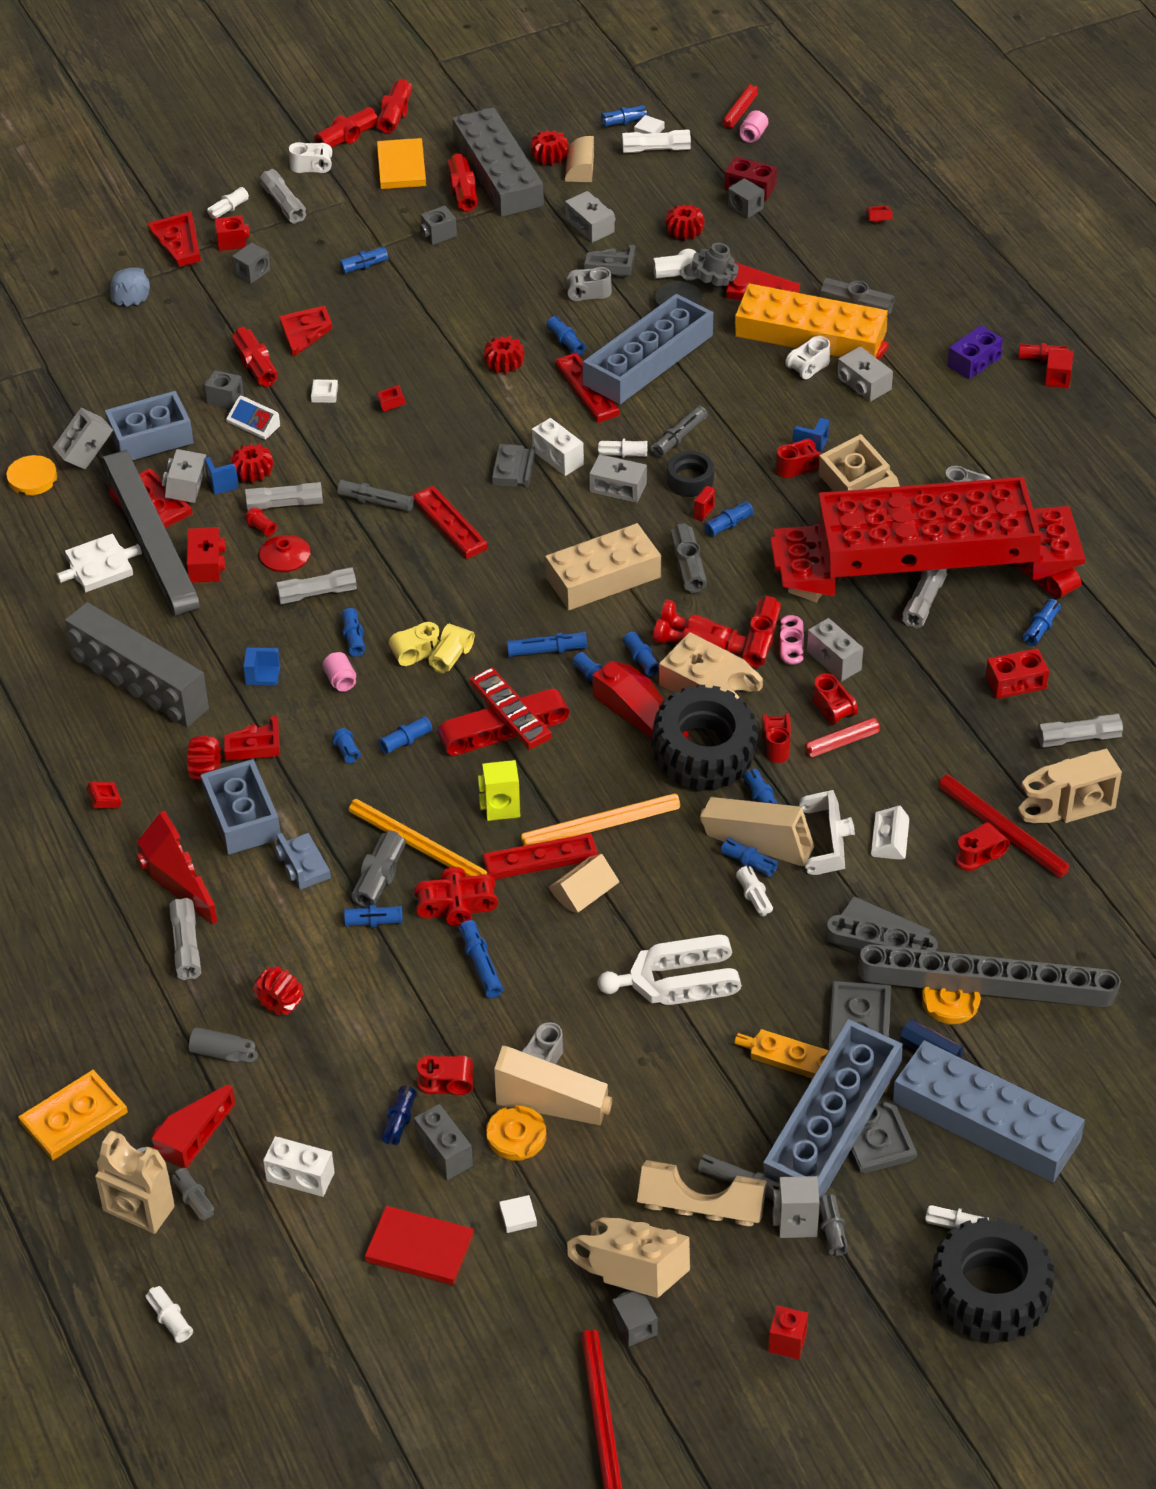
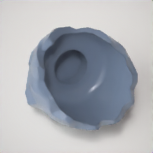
M126 268L115 272L110 281L111 301L117 305L124 303L126 307L132 304L139 305L140 302H144L149 295L150 289L149 279L144 274V269Z

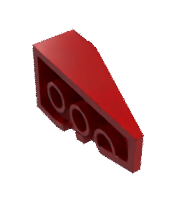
M610 661L593 674V697L652 739L656 712L659 711V706L664 701V698L651 680L628 664ZM687 731L682 733L686 738H689Z
M165 811L160 812L137 841L139 853L136 854V859L142 870L147 869L153 880L178 899L188 898L192 900L195 912L211 924L217 923L215 904L200 875L196 876L189 853H183V849L178 841L180 840V835Z

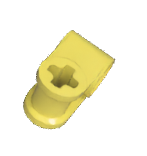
M424 622L413 628L393 634L389 639L388 645L399 664L409 666L430 657L440 643L437 638L439 636V628L435 623Z

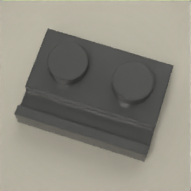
M499 444L492 477L493 485L517 487L518 484H522L529 488L535 458V447L531 446V449H524V446Z

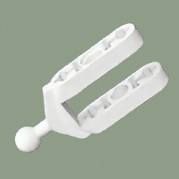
M713 935L654 945L649 950L640 951L631 969V974L618 976L613 972L607 971L599 976L597 983L600 991L605 994H613L619 987L632 985L649 1002H661L665 1005L730 996L737 993L742 986L738 971L731 968L668 977L654 982L652 971H665L725 961L732 955L729 938L725 935Z

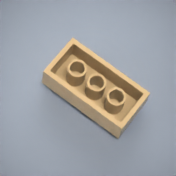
M638 523L545 556L546 579L568 611L661 577V555Z

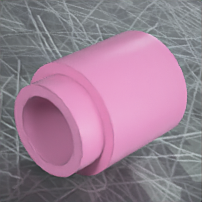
M756 110L748 114L740 126V137L745 142L752 143L761 137L768 126L766 115Z
M337 652L331 653L325 658L322 667L332 686L339 691H348L356 684V673L344 653Z

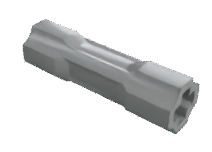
M274 169L264 171L260 177L261 185L282 208L283 214L294 224L303 221L307 216L305 213L306 208L285 185L284 179Z
M321 482L275 488L245 489L248 511L251 508L267 509L270 507L323 503Z
M353 567L335 570L327 575L307 579L295 578L276 582L280 604L300 601L308 596L328 592L340 593L357 589Z
M947 569L924 570L922 572L917 588L903 611L902 621L907 626L917 629L924 625L938 589L941 588L947 576Z
M1118 713L1067 723L1059 721L1038 724L1037 737L1042 748L1092 738L1101 740L1122 737L1123 724Z
M188 898L175 899L169 904L174 935V957L177 977L182 980L196 979L201 975V965L197 948L194 904Z

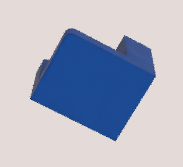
M820 418L814 430L795 426L793 429V443L804 439H811L815 443L816 450L822 452L829 438L830 420Z
M210 457L204 458L207 479L215 495L239 488L234 464L215 468Z
M246 648L243 666L246 685H278L280 658L277 648Z

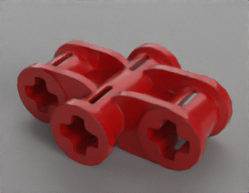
M449 867L441 873V880L422 881L414 887V894L418 898L416 912L425 919L446 916L448 924L461 926L463 922L471 920V913L489 912L496 909L499 902L497 896L494 895L495 879L487 874L466 877L465 870L462 868Z

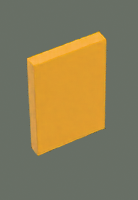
M422 138L377 141L381 189L426 186Z
M91 1070L21 1114L18 1118L20 1124L53 1161L122 1117L128 1111L127 1106L94 1070Z

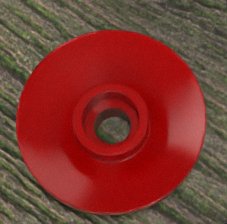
M275 536L267 540L260 548V561L266 568L272 571L291 572L301 568L308 562L310 547L304 539L298 536Z

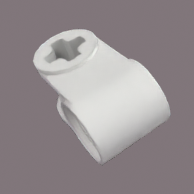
M297 142L290 145L289 164L293 172L326 173L331 169L332 162L330 158L332 157V148L328 144Z
M822 336L811 338L808 342L790 352L785 362L786 367L795 369L803 379L811 378L816 372L829 365V340Z

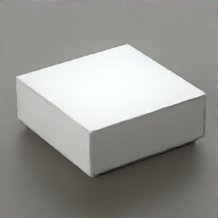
M645 115L634 126V132L643 134L660 133L664 129V121Z
M313 380L312 402L336 403L338 381Z
M529 1195L499 1202L507 1233L537 1226L536 1216Z

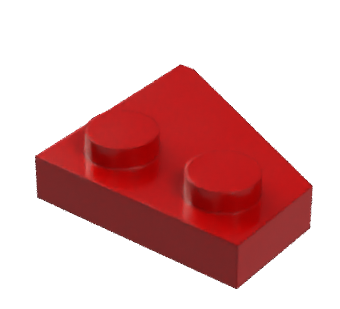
M325 306L279 316L280 324L292 356H296L332 330V322Z
M278 716L270 717V723L257 728L256 724H252L243 730L224 735L226 761L280 756Z

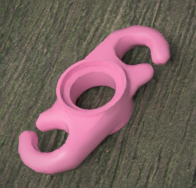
M787 615L780 620L781 624H783L780 627L782 630L780 633V657L784 663L796 665L803 660V621L798 616ZM787 622H794L796 625L788 627L785 624ZM788 637H795L798 639V641L790 643L787 642L785 639ZM797 653L799 656L791 658L788 657V654Z

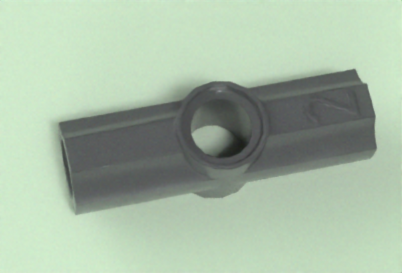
M825 278L820 297L888 310V316L892 311L895 300L893 295L869 289L868 284L863 281L845 283L830 278Z
M686 523L677 524L674 529H671V538L677 558V569L681 573L685 590L697 593L707 587V580L700 558V546L696 543L692 527H689Z
M389 830L386 833H382L373 853L366 855L362 864L361 877L352 893V900L359 907L370 908V905H376L385 885L392 883L396 872V863L405 847V838L401 837L398 832Z

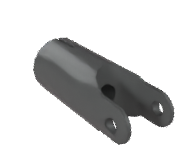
M195 1027L191 1033L189 1041L190 1053L247 1063L255 1062L258 1058V1053L255 1051V1043L252 1040L243 1039L234 1034Z

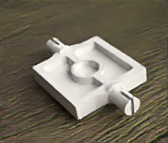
M110 534L65 550L66 558L70 563V569L56 573L60 584L74 578L82 585L84 591L88 592L132 576L133 569L128 559L141 555L142 551L139 544L124 549L118 544L114 535Z

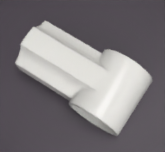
M685 249L676 256L654 258L653 269L655 279L682 276L686 280L696 279L695 271L690 268L696 251Z

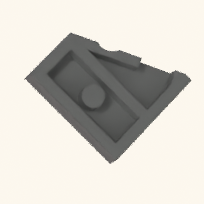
M629 245L628 251L616 253L615 248L588 252L584 269L605 267L610 270L611 274L616 276L631 275L636 245Z

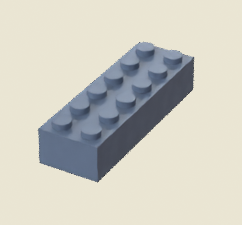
M675 294L584 360L583 385L622 404L713 336L714 312Z
M848 1019L763 1162L765 1178L780 1183V1177L817 1176L819 1199L821 1196H824L902 1061V1043Z
M925 1040L895 1080L893 1103L1052 1183L1055 1182L1082 1139L1085 1119Z

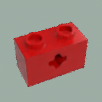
M219 527L188 529L187 568L191 583L221 581V571H225V556L221 555V553H226L225 537L220 538Z

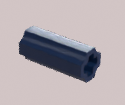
M914 1019L909 1020L900 1035L899 1042L915 1051L918 1050L925 1040L959 1058L963 1054L964 1046Z

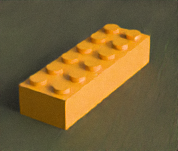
M748 284L735 316L736 337L797 349L811 338L822 336L830 342L831 356L842 357L856 348L862 347L876 358L878 349L887 332L888 310Z

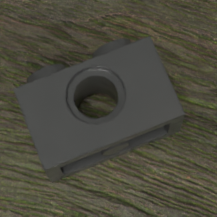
M440 1104L414 1117L416 1140L446 1180L473 1167L472 1145Z

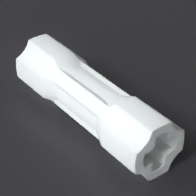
M674 130L669 133L650 134L640 132L622 133L623 153H640L644 150L670 149L672 151L691 149L690 130Z

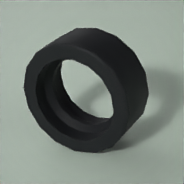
M683 451L672 456L668 461L667 483L669 488L675 493L693 497L698 496L706 486H713L714 464L712 459L706 454L698 451ZM686 469H695L704 474L700 477L685 478L677 473Z

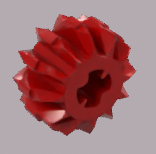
M546 130L544 133L538 132L537 135L532 137L530 152L532 157L535 158V162H542L543 165L547 163L553 165L555 162L561 163L568 154V142L563 133H556V130L552 132Z
M685 204L683 206L675 205L674 209H669L665 219V226L669 236H675L676 240L683 238L686 241L687 238L695 239V236L701 235L704 226L701 209L694 208V205L686 206Z
M501 335L498 339L492 338L491 342L486 343L483 353L485 364L489 370H495L497 374L500 372L507 374L508 371L516 372L517 368L522 367L524 357L523 345L520 344L519 339H512L511 336L503 338Z
M252 443L249 446L241 445L240 449L234 450L230 461L236 467L237 479H241L243 483L248 480L252 483L256 480L263 482L264 477L270 476L274 465L269 449L263 448L261 444L253 446Z
M200 735L199 737H192L189 742L186 761L191 779L202 782L201 774L220 769L221 748L215 737Z
M279 966L275 968L268 967L255 980L253 985L254 997L259 999L260 1005L267 1007L268 1011L272 1010L279 1016L282 1013L288 1015L302 1001L304 995L302 991L303 985L296 981V976L289 974V970L283 971Z

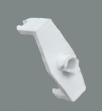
M833 790L801 798L799 806L802 807L805 813L829 809L834 853L808 859L805 862L807 873L818 875L845 869L843 837L855 835L852 818L840 819L839 804Z

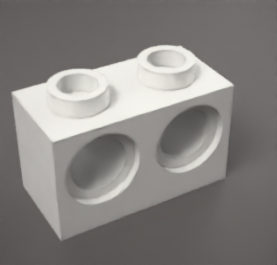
M552 418L532 429V446L535 447V453L564 476L584 465L583 442Z
M276 1136L263 1160L268 1182L324 1197L335 1173L331 1151Z

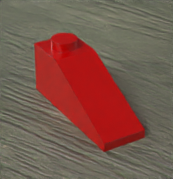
M228 1084L170 1115L162 1125L155 1129L152 1135L153 1146L164 1160L181 1168H187L234 1107L233 1087Z

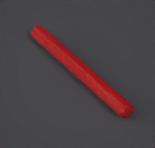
M946 774L939 780L940 789L984 822L991 823L1008 840L1056 876L1061 878L1069 871V864L952 776Z
M595 1329L585 1330L582 1332V1344L604 1489H622L599 1332Z

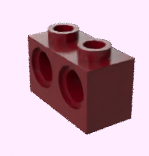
M735 156L725 171L724 190L728 191L732 185L745 178L764 190V201H767L777 186V167Z

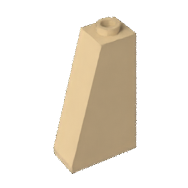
M711 797L706 807L701 811L700 820L704 825L707 836L727 842L726 839L730 837L747 847L753 846L757 848L759 853L799 866H805V862L814 848L803 809L799 806Z
M502 1046L494 1069L496 1105L514 1108L515 1105H523L541 1114L600 1126L604 1114L609 1115L612 1097L608 1096V1084L516 1049Z

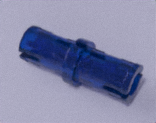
M407 1086L399 1087L394 1106L389 1108L387 1113L389 1119L381 1136V1139L389 1144L391 1137H394L392 1145H398L405 1125L410 1122V1110L417 1096V1091L412 1087H409L407 1096L405 1094Z

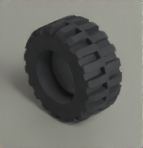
M697 685L696 688L688 686L682 688L681 693L676 691L669 695L668 699L664 700L659 706V711L656 712L651 741V746L653 747L652 754L654 759L658 761L657 765L661 771H667V776L673 781L679 780L681 785L688 788L689 785L696 786L697 790H704L705 787H711V790L720 789L723 784L726 787L735 783V778L737 780L741 779L746 770L750 768L758 737V723L754 719L755 715L750 707L746 708L747 703L740 697L737 699L735 693L729 690L725 692L720 690L721 687L714 685L712 688L705 687V685ZM694 728H706L719 733L727 742L712 747L700 746L689 741L682 733Z
M988 1217L977 1218L976 1223H972L971 1220L961 1223L960 1230L953 1228L946 1234V1239L940 1241L937 1246V1252L934 1255L930 1289L935 1309L941 1310L940 1317L947 1324L951 1322L954 1324L953 1329L960 1334L966 1332L970 1334V1339L977 1341L980 1338L988 1339V1343H998V1339H1005V1342L1016 1340L1017 1334H1020L1021 1337L1026 1336L1032 1332L1033 1326H1039L1043 1321L1052 1295L1055 1276L1053 1273L1054 1264L1052 1258L1048 1256L1049 1250L1043 1242L1037 1243L1038 1236L1032 1231L1028 1230L1025 1232L1022 1230L1023 1226L1016 1222H1013V1224L1005 1223V1219L996 1218V1221H988ZM994 1266L1012 1274L1020 1286L1007 1293H987L971 1285L964 1274L977 1267Z

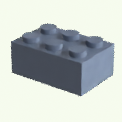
M176 391L105 410L106 421L113 429L110 437L117 452L127 450L132 461L194 443L191 421Z
M254 759L201 774L204 798L228 855L277 840L276 835L280 833L279 818Z

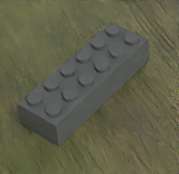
M494 107L452 118L454 141L463 156L467 158L468 164L501 217L544 206L543 183Z
M88 602L65 619L67 637L69 638L71 648L70 653L75 661L82 662L96 674L103 675L114 685L121 686L129 691L133 697L142 699L154 710H160L168 715L172 721L179 722L185 727L190 726L209 709L204 672Z

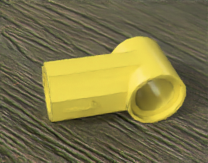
M450 623L447 624L441 634L439 645L429 657V665L436 672L442 674L450 671L462 653L467 654L472 648L475 637L474 632Z

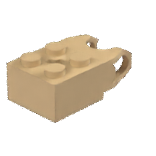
M862 434L819 455V476L834 492L900 486L897 477L890 470V465Z
M691 632L659 663V686L673 693L676 691L681 693L682 688L688 686L696 688L697 685H705L708 688H712L714 685L721 687L720 690L726 692L729 690L733 693L736 690L747 692L760 691L763 686V678L744 659ZM745 675L752 677L756 684H753Z
M1107 748L1045 766L1028 775L1022 782L1021 787L1024 788L1029 798L1019 806L1018 812L1025 822L1051 823L1063 819L1065 823L1115 809L1122 771ZM1039 782L1041 787L1039 790H1033L1029 787V784ZM1028 807H1040L1041 812L1037 815H1030L1025 809Z
M110 1131L102 1142L100 1157L97 1161L99 1172L95 1176L103 1211L155 1234L175 1207L166 1163L158 1150L147 1147L145 1153L134 1149L122 1134Z
M601 1217L590 1223L592 1229L591 1236L580 1235L567 1242L568 1257L588 1272L603 1276L604 1283L656 1298L660 1297L690 1270L689 1236L678 1234L674 1230L652 1227L645 1222ZM598 1226H604L607 1231L599 1234ZM576 1244H580L590 1251L588 1258H583L577 1253Z

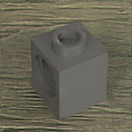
M744 178L728 189V207L748 219L764 209V190Z
M446 206L421 214L420 233L432 245L456 237V217Z
M250 243L232 256L234 274L252 284L271 270L269 252L254 243Z
M214 370L211 377L204 383L207 404L232 409L236 400L244 395L242 376Z
M628 1291L613 1299V1318L628 1346L658 1335V1318L645 1294Z

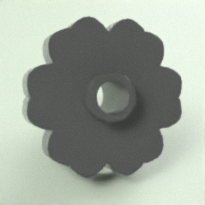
M714 243L709 249H701L700 253H694L690 268L695 271V276L705 283L712 282L716 286H727L729 281L736 279L739 266L734 263L735 259L731 256L727 245Z

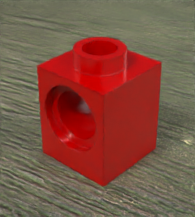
M242 215L215 218L219 251L246 247V238H250L248 224L244 225Z
M1049 349L1045 386L1070 387L1073 351Z
M777 1305L770 1329L769 1353L800 1360L807 1335V1312Z

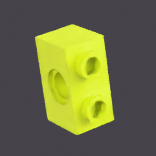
M516 760L482 764L483 775L478 776L479 791L484 793L479 794L480 809L486 810L487 821L519 818L520 798Z

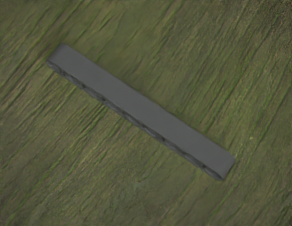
M124 450L103 456L102 461L107 477L173 615L177 616L199 609L200 605L196 591L128 451Z
M884 945L865 946L861 950L857 969L859 977L871 983L917 988L930 987V989L936 990L944 988L946 991L958 992V990H962L964 993L974 994V992H979L983 995L1094 1007H1109L1113 1005L1121 983L1118 974L1108 969Z

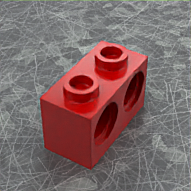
M1038 648L987 659L985 677L996 699L1047 689L1049 669Z

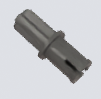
M187 1168L175 1171L180 1180L173 1174L171 1181L181 1192L182 1201L191 1206L199 1219L206 1220L213 1217L214 1206L204 1194V1187L196 1183Z
M833 1194L821 1196L819 1202L824 1220L821 1224V1229L825 1232L829 1254H834V1256L844 1255L849 1251L844 1233L845 1220L840 1218L836 1197Z

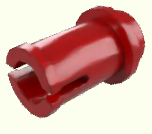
M251 508L245 515L247 524L251 527H256L265 536L270 537L275 533L277 524L263 515V511L260 508Z

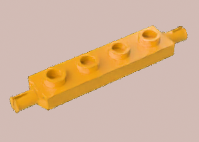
M762 1029L755 1038L738 1033L734 1042L735 1045L751 1049L752 1060L812 1079L829 1053V1050ZM889 1082L887 1088H886L885 1091H884L885 1093H887V1091H888L890 1082Z

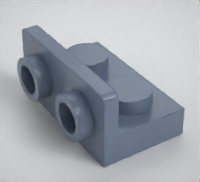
M283 833L276 835L278 845L274 846L276 856L280 862H285V870L289 880H295L300 890L331 878L330 870L309 833L286 841Z

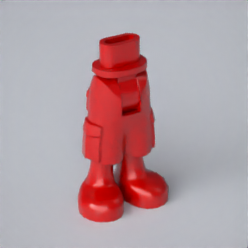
M668 599L664 603L661 619L657 620L653 633V642L664 644L667 642L680 643L691 632L730 653L743 655L748 637L738 635L737 630L733 631L729 627L712 622V620L693 614L690 615L689 620L677 614L675 602Z

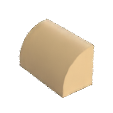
M594 136L580 137L570 144L567 154L565 182H592Z
M598 854L584 860L550 885L549 889L565 908L578 913L618 884L619 880L603 854Z

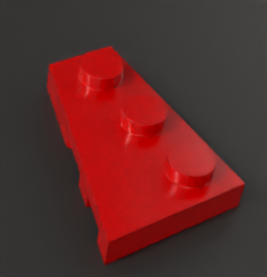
M191 211L147 223L150 232L179 267L201 261L196 228Z
M734 262L739 266L736 279L729 281L727 299L742 300L748 284L800 293V284Z

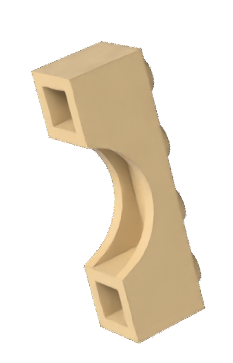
M646 1160L642 1165L637 1202L645 1203L644 1207L652 1210H662L663 1207L674 1208V1212L681 1215H693V1212L705 1214V1218L721 1221L723 1217L736 1219L735 1223L753 1226L754 1222L759 1223L762 1218L767 1181L736 1176L732 1184L724 1191L705 1195L691 1190L684 1184L678 1173L677 1165Z

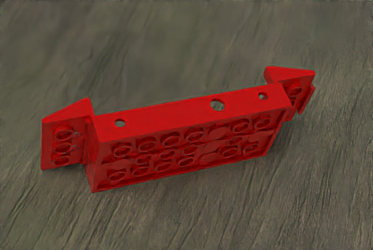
M1024 477L819 493L820 524L774 529V537H771L775 572H781L783 587L828 596H835V577L1031 562L1032 579L1039 580L1086 563L1070 506L1033 509ZM1039 528H1045L1047 530L1039 531ZM1042 543H1050L1051 545H1049V546H1043V545H1041V544H1042ZM808 546H814V547H816V548H814V549H809ZM1011 549H1018V552L1015 554L1009 553ZM910 554L916 557L912 564L901 562L902 558ZM811 561H817L818 563L812 564ZM854 561L861 562L859 566L851 565Z

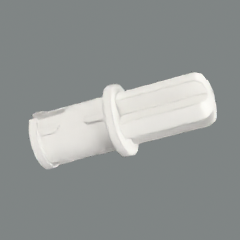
M240 187L233 193L222 196L221 200L209 207L207 212L211 219L218 218L228 211L233 212L236 206L249 199V195L243 187Z
M625 439L623 441H600L598 443V453L601 455L622 456V458H625V456L647 457V441H625Z
M746 866L739 869L736 873V878L744 889L745 898L752 901L760 916H766L767 913H771L773 907L765 894V885L758 881L750 866L748 869Z
M932 1205L928 1207L926 1213V1222L928 1224L950 1229L957 1228L958 1230H960L961 1223L969 1220L972 1223H976L977 1218H985L963 1213L960 1208L958 1211Z
M158 1286L149 1289L146 1299L158 1314L157 1319L159 1323L165 1324L177 1343L187 1340L192 1335L193 1329L181 1315L180 1306L173 1304L162 1287Z

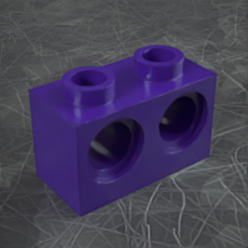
M981 325L949 347L947 366L964 377L971 379L976 374L981 373L987 366L1000 359L1003 352V338Z

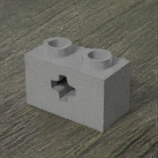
M588 191L565 201V219L592 243L615 232L614 222L616 219L613 211L608 209Z
M858 347L838 359L837 377L869 402L892 390L893 371L862 347Z
M80 408L53 448L65 461L86 469L113 429L101 416Z
M176 449L174 458H169L167 472H164L162 487H166V498L195 503L204 477V458H206V454Z
M599 454L590 472V492L638 503L647 484L646 464Z
M827 618L808 630L807 652L841 682L862 670L863 647L832 620Z
M817 1176L780 1177L779 1190H774L773 1226H779L780 1238L817 1237L819 1216Z

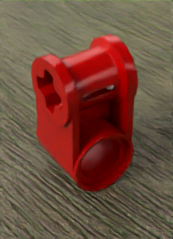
M811 439L782 445L777 450L776 474L782 478H792L796 475L816 471L819 469V455L822 453L816 450L815 443Z
M824 673L816 677L813 703L824 714L826 720L831 725L837 724L840 719L848 715L853 717L858 714V706L855 699L845 690L834 675Z
M785 713L784 716H767V714H762V737L764 738L765 755L773 763L785 762L790 756L791 728L789 713Z
M984 823L979 828L959 838L958 848L960 851L956 856V864L965 871L976 870L980 866L1003 856L1010 846V841L991 823Z
M461 1055L454 1057L424 1056L417 1063V1072L419 1074L417 1078L418 1089L424 1094L429 1095L469 1094L473 1090V1060ZM430 1063L432 1064V1070H429ZM428 1080H431V1086H428Z

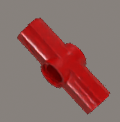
M399 79L395 82L389 95H384L381 113L377 120V128L385 134H391L392 131L396 130L401 117H405L407 114L412 85L405 79Z
M371 107L348 118L343 115L338 116L333 121L332 126L314 135V142L326 143L331 148L344 141L350 144L354 143L362 132L377 124L378 117Z
M454 154L448 160L452 194L456 195L458 208L463 209L464 212H470L478 206L474 173L470 171L466 157H463L462 154Z
M245 327L236 329V332L231 335L232 342L240 354L244 369L252 372L259 385H264L265 387L272 386L275 380L278 379V372L270 361L264 343L259 344L250 329Z
M766 596L764 599L759 600L755 615L750 622V632L742 659L752 668L765 665L769 648L773 644V634L781 610V603L776 601L774 597Z

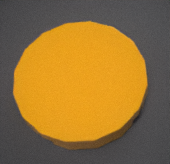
M36 455L22 457L14 461L6 473L9 487L14 492L19 493L20 491L30 496L48 491L53 486V482L57 480L55 464L46 457Z
M930 987L923 988L921 997L923 1008L927 1014L936 1021L945 1024H961L970 1020L977 1013L981 1000L979 992H974L973 994L964 993L962 990L955 992L946 991L944 988L941 990L930 989Z
M515 1105L514 1108L510 1109L505 1107L491 1116L487 1124V1142L491 1150L501 1158L511 1161L525 1160L533 1157L543 1148L546 1142V1126L542 1116L532 1108L523 1105Z

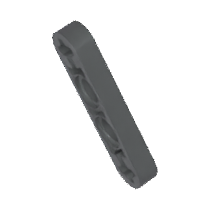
M835 915L828 920L827 924L828 939L834 943L863 949L867 945L909 948V942L912 943V949H922L923 946L928 947L926 950L937 951L938 948L937 940L929 934L846 915ZM839 927L843 928L841 931H836ZM872 932L876 937L868 940L862 938L860 934ZM892 938H899L904 943L900 946H894L888 941Z

